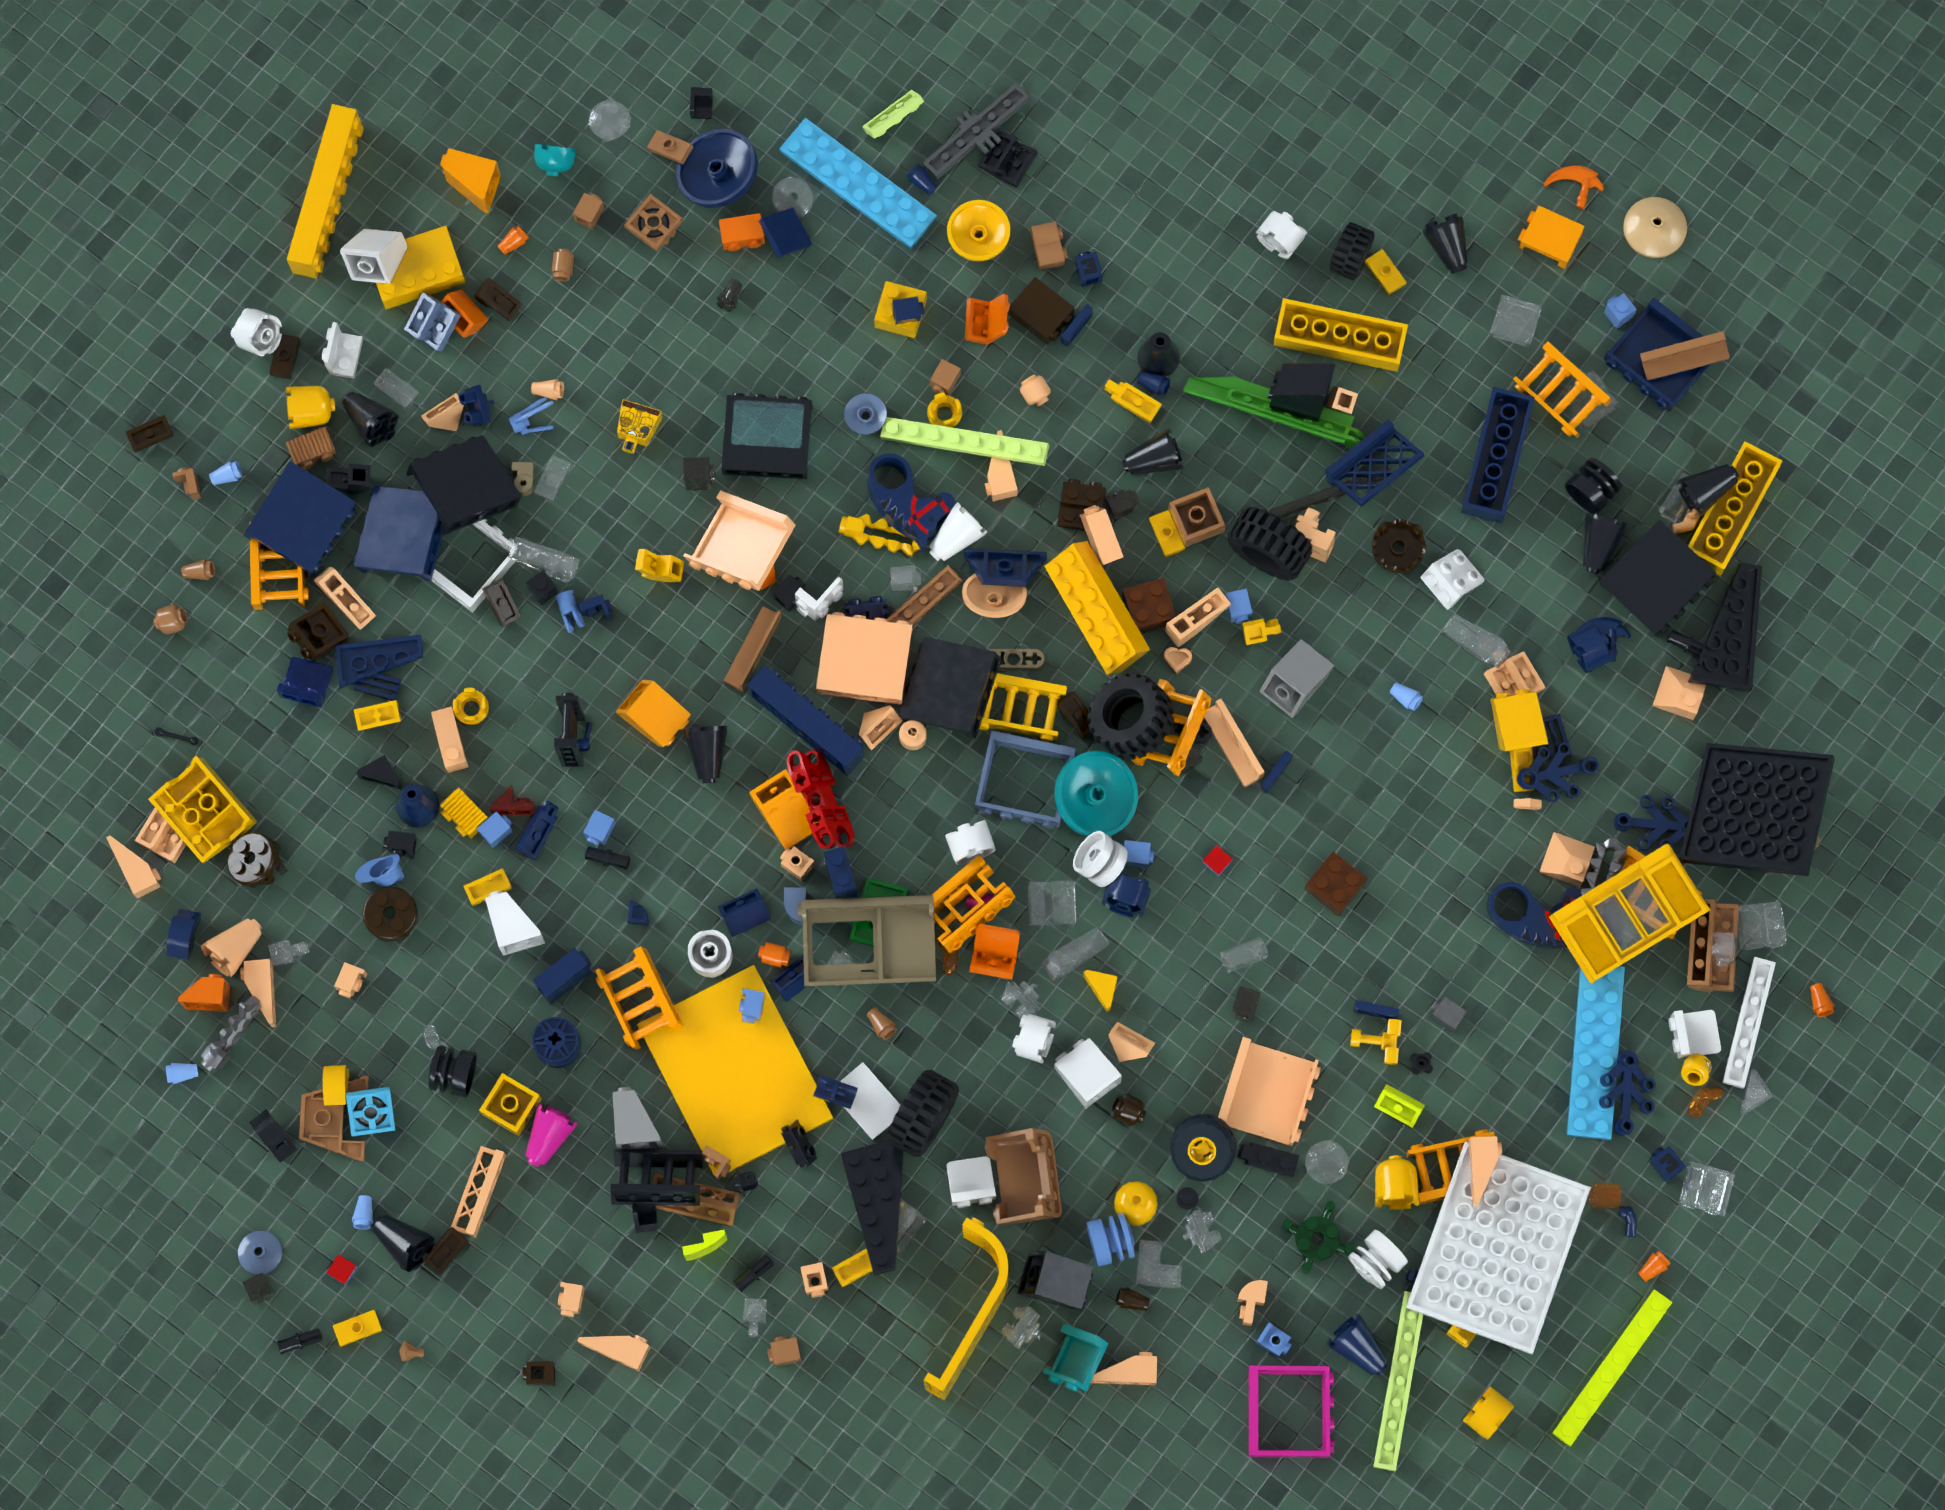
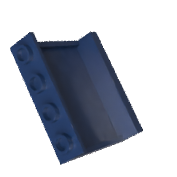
M1656 298L1649 302L1645 311L1613 348L1606 352L1604 357L1605 363L1609 368L1618 370L1627 382H1633L1639 387V391L1642 394L1652 397L1660 408L1667 409L1669 412L1710 366L1708 364L1649 381L1646 379L1640 357L1641 353L1703 337V335Z
M290 461L243 536L250 541L253 538L307 571V576L310 577L312 572L317 574L323 562L320 561L324 554L328 556L334 547L331 543L334 537L339 538L345 529L342 526L346 519L350 521L356 512V509L353 508L356 502Z
M374 486L369 499L368 513H366L364 518V529L359 538L358 552L354 557V567L362 573L372 570L419 576L425 581H431L443 536L439 529L442 523L441 519L423 491Z

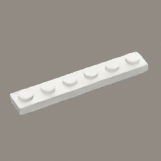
M1758 957L1753 958L1722 1081L1724 1084L1742 1089L1745 1087L1776 962Z

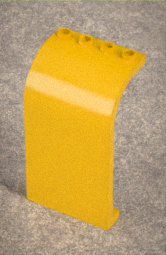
M974 1217L972 1220L966 1218L962 1224L963 1238L981 1247L992 1256L997 1264L999 1275L992 1291L941 1378L939 1379L927 1373L924 1379L925 1390L944 1401L1001 1305L1008 1288V1259L1005 1249L999 1239L992 1232L984 1228V1223Z

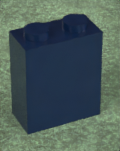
M845 847L823 852L835 899L858 898L856 884Z
M574 947L533 981L537 989L551 1005L592 973L589 967L592 964L582 950L578 952Z

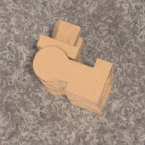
M1308 507L1304 516H1298L1295 527L1312 544L1311 557L1326 563L1335 544L1336 532L1327 529L1326 533L1319 531L1318 517L1320 512Z

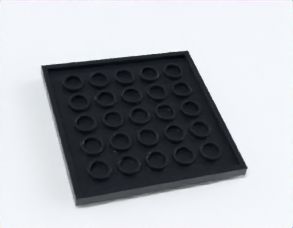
M1706 743L1679 857L1680 862L1809 876L1835 761L1834 756Z

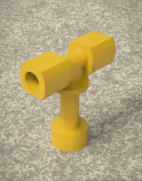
M1388 1019L1387 1032H1383L1382 1036L1361 1034L1359 1029H1352L1350 1046L1359 1047L1360 1043L1381 1045V1050H1385L1384 1064L1397 1065L1399 1054L1397 1038L1401 1034L1402 1020Z

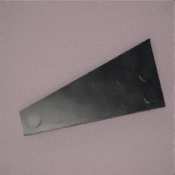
M1740 563L1688 682L1746 692L1752 691L1762 566Z

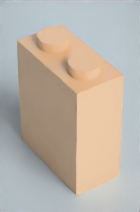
M1096 505L1084 509V514H1081L1080 518L1099 562L1105 565L1123 558L1106 509Z

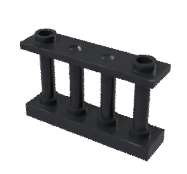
M562 693L561 696H556V702L563 718L562 735L560 738H554V748L562 767H584V758L577 742L578 721H585V715L578 696H574L573 693Z
M614 1149L615 1167H620L619 1184H611L612 1205L700 1206V1185H694L695 1168H703L702 1150ZM629 1167H642L641 1184H628ZM651 1167H664L663 1184H650ZM673 1167L686 1168L685 1185H672Z

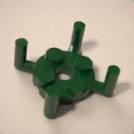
M1333 1201L1327 1202L1321 1217H1309L1299 1227L1293 1225L1289 1219L1283 1222L1282 1229L1295 1235L1296 1246L1301 1255L1305 1257L1301 1268L1303 1274L1310 1272L1314 1261L1326 1260L1334 1255L1336 1251L1347 1256L1354 1251L1352 1244L1343 1245L1339 1243V1230L1330 1221L1335 1208ZM1315 1233H1320L1324 1238V1242L1320 1245H1315L1311 1241V1236Z

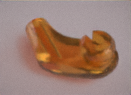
M936 939L944 953L942 971L945 975H952L957 970L958 949L949 953L939 940Z
M1713 1087L1700 1090L1688 1106L1689 1116L1696 1119L1700 1118L1709 1102L1723 1097L1722 1088Z

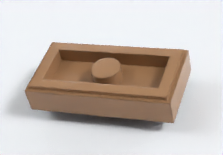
M657 130L647 148L651 152L684 164L693 146L686 141Z

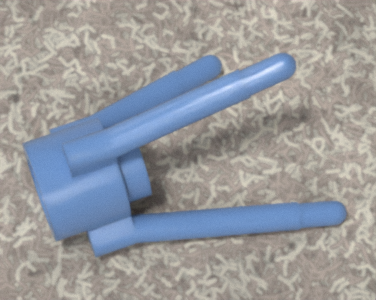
M543 397L510 417L509 420L515 434L521 432L523 436L532 432L553 429V425L527 428V426L530 425L528 417L553 405L554 402L549 401L539 406L547 400L546 397Z

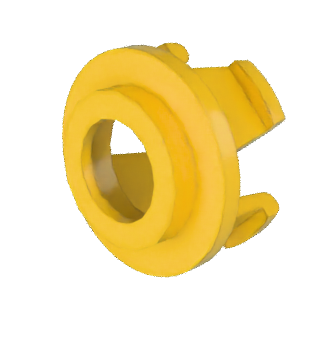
M945 392L936 394L927 409L930 423L951 428L955 427L962 418V407L959 399L945 395ZM941 407H948L952 410L953 415L951 419L941 421L937 417L938 410Z
M464 688V692L460 693L456 699H453V711L460 722L466 725H475L486 718L489 712V703L487 698L481 692L476 691L475 688ZM475 701L478 703L479 712L476 715L468 716L465 714L464 706L467 702Z

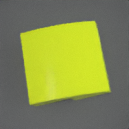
M725 1230L704 1233V1243L682 1247L686 1261L703 1257L723 1245L728 1240Z

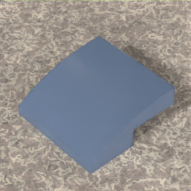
M422 292L404 330L418 340L425 341L435 350L442 352L461 314L436 298Z

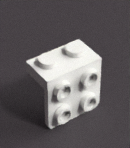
M1459 549L1432 563L1420 577L1447 610L1452 608L1464 594L1484 582L1482 575Z
M838 577L817 601L802 588H799L795 593L797 611L804 617L808 615L815 622L819 617L822 619L829 612L830 609L828 607L833 601L837 603L843 596V579Z
M1683 1010L1672 1013L1671 1018H1669L1670 1031L1674 1033L1672 1044L1674 1052H1677L1678 1059L1687 1058L1691 1054L1710 1055L1721 1051L1716 1016L1713 1010L1684 1014Z
M984 1156L947 1163L952 1206L965 1208L969 1207L970 1203L979 1202V1205L992 1203V1200H996L989 1157Z

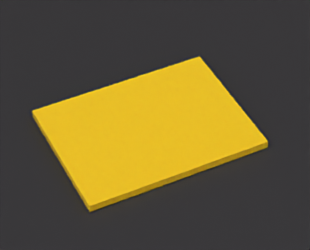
M754 965L674 1005L683 1024L682 1027L675 1030L665 1025L644 1036L700 1149L703 1152L707 1145L729 1158L731 1161L729 1163L731 1165L729 1173L786 1144L781 1135V1128L786 1125L790 1126L795 1120L798 1119L806 1133L833 1120V1116L825 1101L813 1097L817 1085ZM742 988L761 991L765 994L761 1020L755 1021L754 1024L742 1021V1012H739L740 1001L745 999L742 995ZM663 1012L638 1023V1028L641 1029L662 1018ZM708 1164L713 1175H715L720 1165L717 1164L714 1167Z

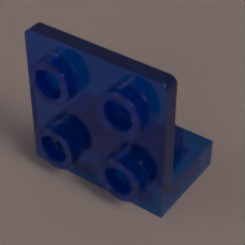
M292 657L284 684L279 683L277 693L281 698L322 708L333 667Z

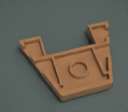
M369 1076L348 1081V1092L369 1090ZM323 1089L301 1095L299 1139L357 1161L365 1162V1141H343L345 1105L324 1106Z

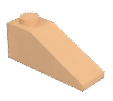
M1002 430L997 431V435L1003 436ZM992 457L987 475L988 483H984L987 496L991 495L992 501L1018 496V489L1010 460Z
M328 566L313 580L359 630L376 616L334 568Z
M1216 588L1166 624L1165 632L1174 644L1180 647L1226 610L1231 603L1221 590Z
M452 706L431 712L447 772L451 773L469 768Z
M112 836L106 837L136 898H140L161 887L158 882L161 880V877L156 868L152 869L148 863Z
M270 959L243 961L244 967L240 968L241 980L245 981L252 996H256L260 1000V1010L270 1026L276 1027L273 962Z
M1497 1136L1470 1137L1472 1207H1477L1498 1161V1156H1502V1144L1497 1141Z
M635 1335L634 1338L631 1336L579 1337L577 1341L579 1344L638 1372L650 1350V1346L646 1344L648 1340L638 1335Z
M1139 1352V1356H1133L1094 1374L1091 1383L1156 1385L1157 1356H1153L1152 1352Z

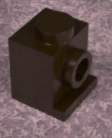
M554 1361L527 1362L526 1367H523L522 1371L523 1381H526L528 1386H555ZM537 1371H543L542 1378L535 1377Z

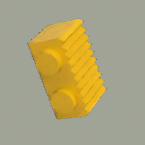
M459 787L440 804L442 816L448 822L453 820L457 824L455 829L463 837L467 835L472 839L478 833L477 828L488 819Z

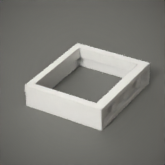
M486 519L472 525L510 554L476 595L471 598L435 569L431 580L472 613L486 597L482 588L502 578L522 555L519 549L520 546L512 538L507 540L502 536L503 532L495 525L489 526L486 523Z

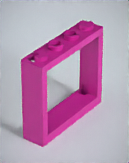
M1330 1366L1248 1367V1457L1329 1458L1330 1453H1334V1439H1330V1430H1334V1417H1330V1408H1334V1394H1330V1385H1334V1372H1330ZM1258 1375H1322V1450H1258Z

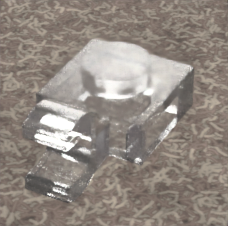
M285 940L268 945L273 967L295 962L294 955L310 953L306 942L291 945L290 940Z
M745 1298L743 1322H749L748 1336L750 1338H758L759 1323H766L767 1299Z

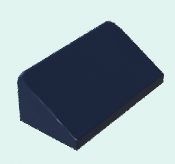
M804 955L770 981L771 985L786 1002L807 987L804 986Z

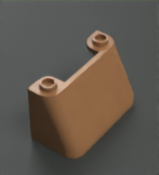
M1029 1128L985 1137V1152L992 1160H996L1001 1203H998L993 1210L996 1224L1007 1225L1060 1217L1062 1214L1053 1139L1049 1131Z

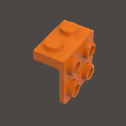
M1002 294L990 302L974 298L967 300L965 341L988 345L1005 335L1009 327L1007 312L1010 308L1007 294Z
M978 924L969 972L1012 980L1020 932L1013 929Z

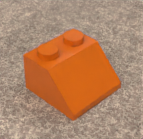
M209 974V977L200 978L178 997V1002L187 1010L229 1012L231 986L222 978V975Z

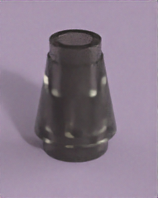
M735 279L730 280L717 297V306L720 309L731 312L732 309L736 308L742 287L741 282Z

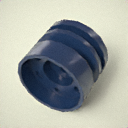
M549 1017L536 1026L532 1035L533 1047L539 1059L547 1066L564 1068L572 1064L579 1056L581 1039L574 1025L567 1019ZM558 1036L561 1042L558 1041L556 1045H553L551 1040Z

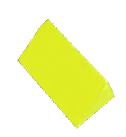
M1386 1084L1374 1107L1413 1128L1425 1105Z

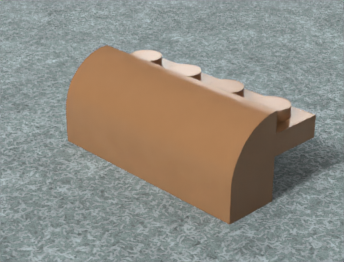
M1704 899L1710 911L1691 922L1687 985L1693 990L1703 992H1734L1740 906L1739 904L1716 903L1714 899Z

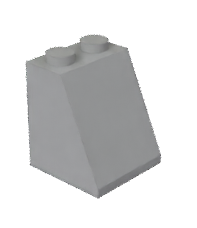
M1300 639L1272 668L1259 692L1293 718L1327 679L1334 665Z
M630 1087L618 1088L617 1092H612L617 1148L635 1150L663 1148V1142L635 1090H631Z

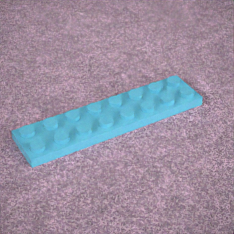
M807 118L800 123L779 148L783 155L910 249L913 248L937 219L935 213Z
M1619 966L1591 984L1580 968L1567 1136L1611 1140L1614 1105L1604 1109L1599 1105V1099L1616 1087V1078L1612 1086L1604 1087L1600 1083V1077L1610 1072L1617 1065L1625 967ZM1606 1076L1605 1081L1608 1084L1610 1083V1078ZM1605 1098L1604 1103L1609 1105V1100Z

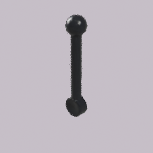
M160 727L154 731L158 737L164 735L188 741L192 745L198 743L197 737L189 738L166 732Z

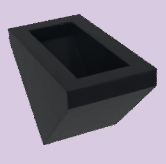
M385 755L357 771L359 779L401 790L402 785Z

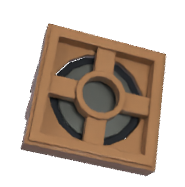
M649 194L624 224V228L657 252L663 244L667 245L669 239L675 236L676 229L683 222V218L652 194Z

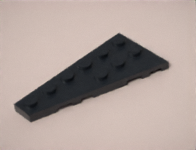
M888 1140L841 1153L874 1276L896 1270L904 1150L893 1145Z

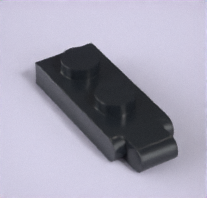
M1250 1142L1249 1146L1240 1144L1237 1158L1245 1160L1244 1164L1293 1178L1299 1155Z

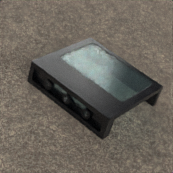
M742 393L727 395L721 466L722 474L807 480L811 410H813L812 400H808L807 397L787 399L786 396L777 395L775 398H769L762 394H755L753 397L745 396Z

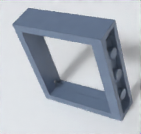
M991 731L976 797L975 810H979L978 813L988 816L991 813L998 814L1000 818L1012 820V818L1021 819V822L1025 824L1041 823L1043 827L1049 829L1060 827L1062 818L1058 809H1056L1055 817L984 803L983 801L996 745L1067 760V762L1075 757L1076 748Z

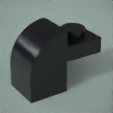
M349 464V468L327 467L326 484L338 491H347V494L367 492L369 490L371 465Z
M267 1109L249 1122L280 1163L297 1150L296 1146Z

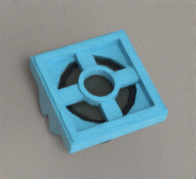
M390 1087L346 1093L351 1136L395 1131Z

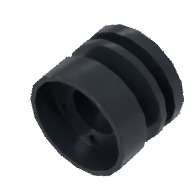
M1591 457L1588 458L1585 465L1580 467V474L1574 473L1564 486L1569 496L1580 507L1591 514H1598L1607 505L1606 498L1612 499L1615 493L1622 489V484L1609 467L1598 459Z
M439 1045L429 1068V1089L436 1091L439 1086L440 1092L444 1093L448 1085L451 1084L452 1095L466 1098L470 1092L475 1074L476 1052L461 1050L458 1057L455 1058L453 1047H450L446 1053V1047Z

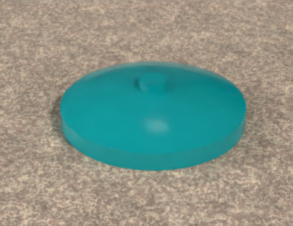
M1089 751L1073 757L1061 769L1055 784V803L1061 818L1078 834L1087 837L1093 832L1102 831L1110 836L1125 828L1133 818L1138 804L1137 783L1129 767L1120 758L1104 751Z

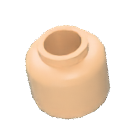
M1033 374L1021 382L1020 393L1028 405L1037 404L1039 407L1049 400L1047 396L1051 393V389L1042 376Z
M915 720L903 723L899 730L900 743L908 750L922 748L927 740L926 728L921 722Z

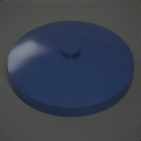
M715 129L693 139L690 142L693 149L684 164H677V183L688 200L700 207L718 208L735 202L748 191L757 174L758 158L754 147L744 135L731 129Z

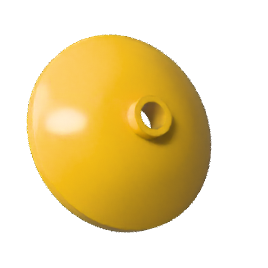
M972 200L960 205L952 213L947 225V236L953 250L963 258L971 261H986L999 255L1007 246L1010 238V223L1004 211L996 204L985 200ZM981 233L983 236L981 238L975 237V234Z

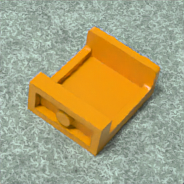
M1538 205L1536 211H1531L1527 222L1530 223L1527 230L1523 228L1518 240L1521 241L1519 248L1524 249L1525 246L1559 261L1557 266L1565 269L1585 226Z

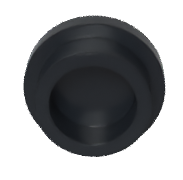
M1190 1187L1182 1188L1176 1197L1178 1205L1186 1210L1194 1208L1199 1199L1197 1192Z

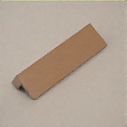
M1724 331L1640 354L1648 381L1730 358Z
M762 607L730 667L724 683L742 692L744 691L782 619L781 611L778 610L776 613L766 607Z

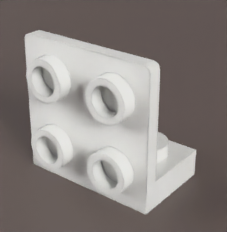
M333 322L332 327L327 330L326 340H328L327 348L323 349L322 360H324L325 367L330 375L354 379L363 337L341 333L338 323Z

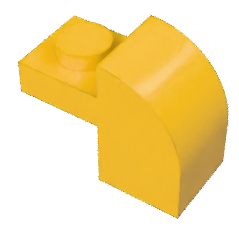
M647 549L638 550L635 570L641 572L642 577L661 582H681L684 561L673 555H656Z
M346 1065L324 1066V1106L347 1104V1082L350 1078L349 1068L346 1069Z

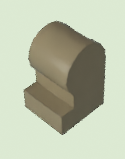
M512 462L513 475H517L514 480L515 487L521 496L530 495L534 491V463Z

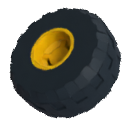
M1195 1114L1186 1118L1178 1125L1171 1138V1159L1178 1171L1189 1179L1202 1182L1215 1180L1228 1171L1236 1156L1237 1143L1233 1130L1224 1120L1211 1114Z

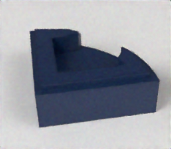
M630 901L627 923L649 926V917L645 909L639 903Z

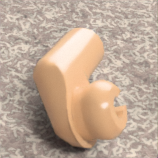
M1695 509L1687 510L1683 522L1672 524L1674 534L1695 529L1699 518L1694 516L1697 513Z

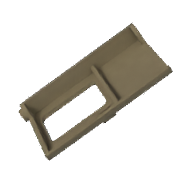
M933 895L802 900V904H798V917H802L804 986L936 981ZM871 921L873 923L874 961L872 963L815 965L813 963V924Z

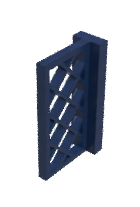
M1387 420L1326 469L1327 482L1332 487L1336 485L1362 507L1422 459L1424 453L1395 430L1394 424ZM1395 437L1400 441V446H1388V442ZM1412 451L1415 454L1412 458H1402L1403 452ZM1376 452H1385V459H1372V455ZM1388 452H1400V458L1387 459ZM1362 464H1369V471H1357V467ZM1372 464H1384V471H1372ZM1387 464H1399V468L1396 471H1387ZM1344 477H1353V484H1343L1341 480ZM1356 477H1369L1368 484H1356ZM1371 477H1384V481L1380 484H1371ZM1356 489H1368V493L1360 498L1356 494Z

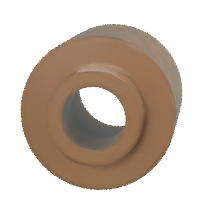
M558 249V252L553 253L551 273L554 280L569 281L570 276L573 275L574 255L570 253V250Z

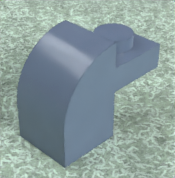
M784 887L786 913L794 923L803 926L802 917H798V904H802V900H807L806 888Z

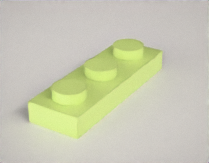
M910 90L862 127L874 139L880 137L891 126L901 122L907 114L916 111L924 101L921 95Z

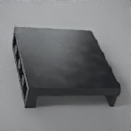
M484 435L477 438L471 437L464 443L453 444L440 452L434 451L422 459L416 458L410 462L406 473L407 476L414 475L441 519L442 523L439 529L443 535L517 507L521 498L520 493Z
M1658 520L1599 583L1653 632L1654 636H1657L1659 633L1661 635L1665 634L1671 627L1669 623L1674 618L1678 620L1686 612L1684 607L1689 602L1694 604L1701 596L1699 592L1704 587L1708 589L1716 581L1714 578L1716 572L1661 520Z
M925 637L924 642L919 647L917 663L912 668L913 675L911 681L906 686V696L904 702L900 705L899 717L904 722L915 720L922 724L962 732L967 737L976 739L1002 658L994 651Z

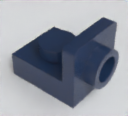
M603 595L578 603L582 616L587 615V617H591L603 609L606 619H611L609 613L613 612L609 599L604 600Z

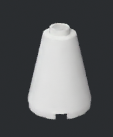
M957 502L929 545L932 549L929 553L937 561L940 559L945 561L985 536L987 530L980 526V523L964 507L961 508V505Z

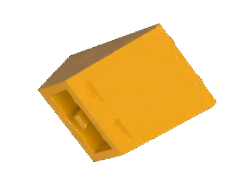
M786 769L749 792L752 801L785 850L812 834L805 814L810 812L802 793H796L791 777Z

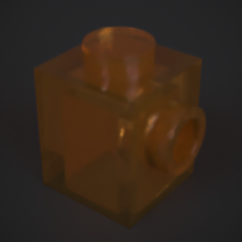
M1594 1183L1588 1194V1202H1592V1208L1619 1209L1621 1207V1184Z

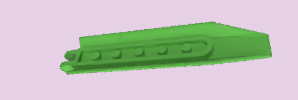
M1234 376L1189 377L1183 392L1346 445L1348 449H1352L1366 438L1364 432L1351 427L1355 416L1324 406L1319 422L1271 409L1269 408L1271 399H1268L1270 388Z

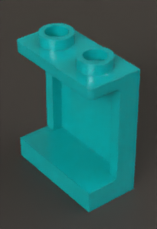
M1064 1323L1060 1331L1067 1335L1051 1370L1044 1368L1042 1372L1048 1375L1047 1380L1054 1384L1060 1385L1062 1382L1065 1383L1066 1388L1077 1392L1080 1389L1086 1392L1109 1343L1097 1335Z

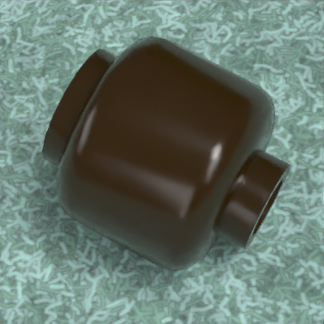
M1130 1094L1119 1095L1112 1106L1114 1118L1129 1126H1133L1137 1122L1141 1123L1146 1114V1111L1143 1110V1101Z

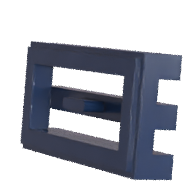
M1086 304L1061 335V343L1066 347L1071 344L1093 316V308Z
M376 674L371 678L396 684L395 687L368 679L360 680L354 684L353 689L355 691L395 701L402 681L382 674ZM361 683H364L367 685L392 691L393 694H387L377 690L362 687L360 685Z
M1560 714L1543 718L1548 744H1545V746L1550 750V761L1555 754L1545 722H1548L1555 749L1559 742L1553 720L1557 722L1562 743H1568ZM1570 750L1569 754L1565 755L1564 757H1566V756H1567V757L1571 756V755H1572L1571 750Z
M1288 751L1283 753L1262 782L1261 790L1266 794L1291 762L1293 755Z
M1356 1000L1353 1010L1355 1013L1384 1019H1397L1399 1013L1397 1008Z

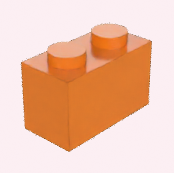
M761 214L720 219L719 225L723 249L733 252L740 250L742 247L757 248L761 244H765L763 229L759 223Z

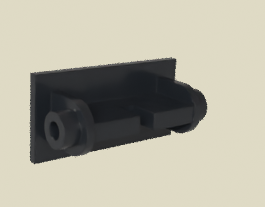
M797 1119L790 1126L782 1127L781 1135L787 1147L795 1144L796 1148L791 1149L790 1152L796 1165L802 1168L806 1165L807 1167L810 1166L817 1157L814 1147L810 1145L806 1137L804 1127L800 1125Z
M736 1169L737 1175L733 1176L737 1192H742L743 1197H746L745 1191L753 1190L758 1186L756 1175L751 1171L739 1173V1170Z

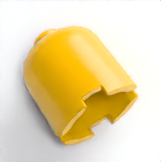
M322 386L286 387V393L291 395L287 396L288 420H293V423H289V429L322 426L329 422L331 411H335L334 398H330L326 388Z
M1398 1155L1390 1156L1388 1160L1381 1162L1375 1172V1206L1382 1208V1205H1387L1389 1210L1411 1209V1204L1413 1203L1418 1206V1181L1414 1164L1402 1159V1156Z

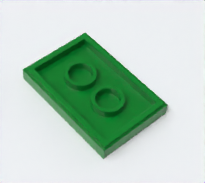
M866 877L861 898L907 896L909 889ZM871 921L854 922L849 941L874 947L873 923Z

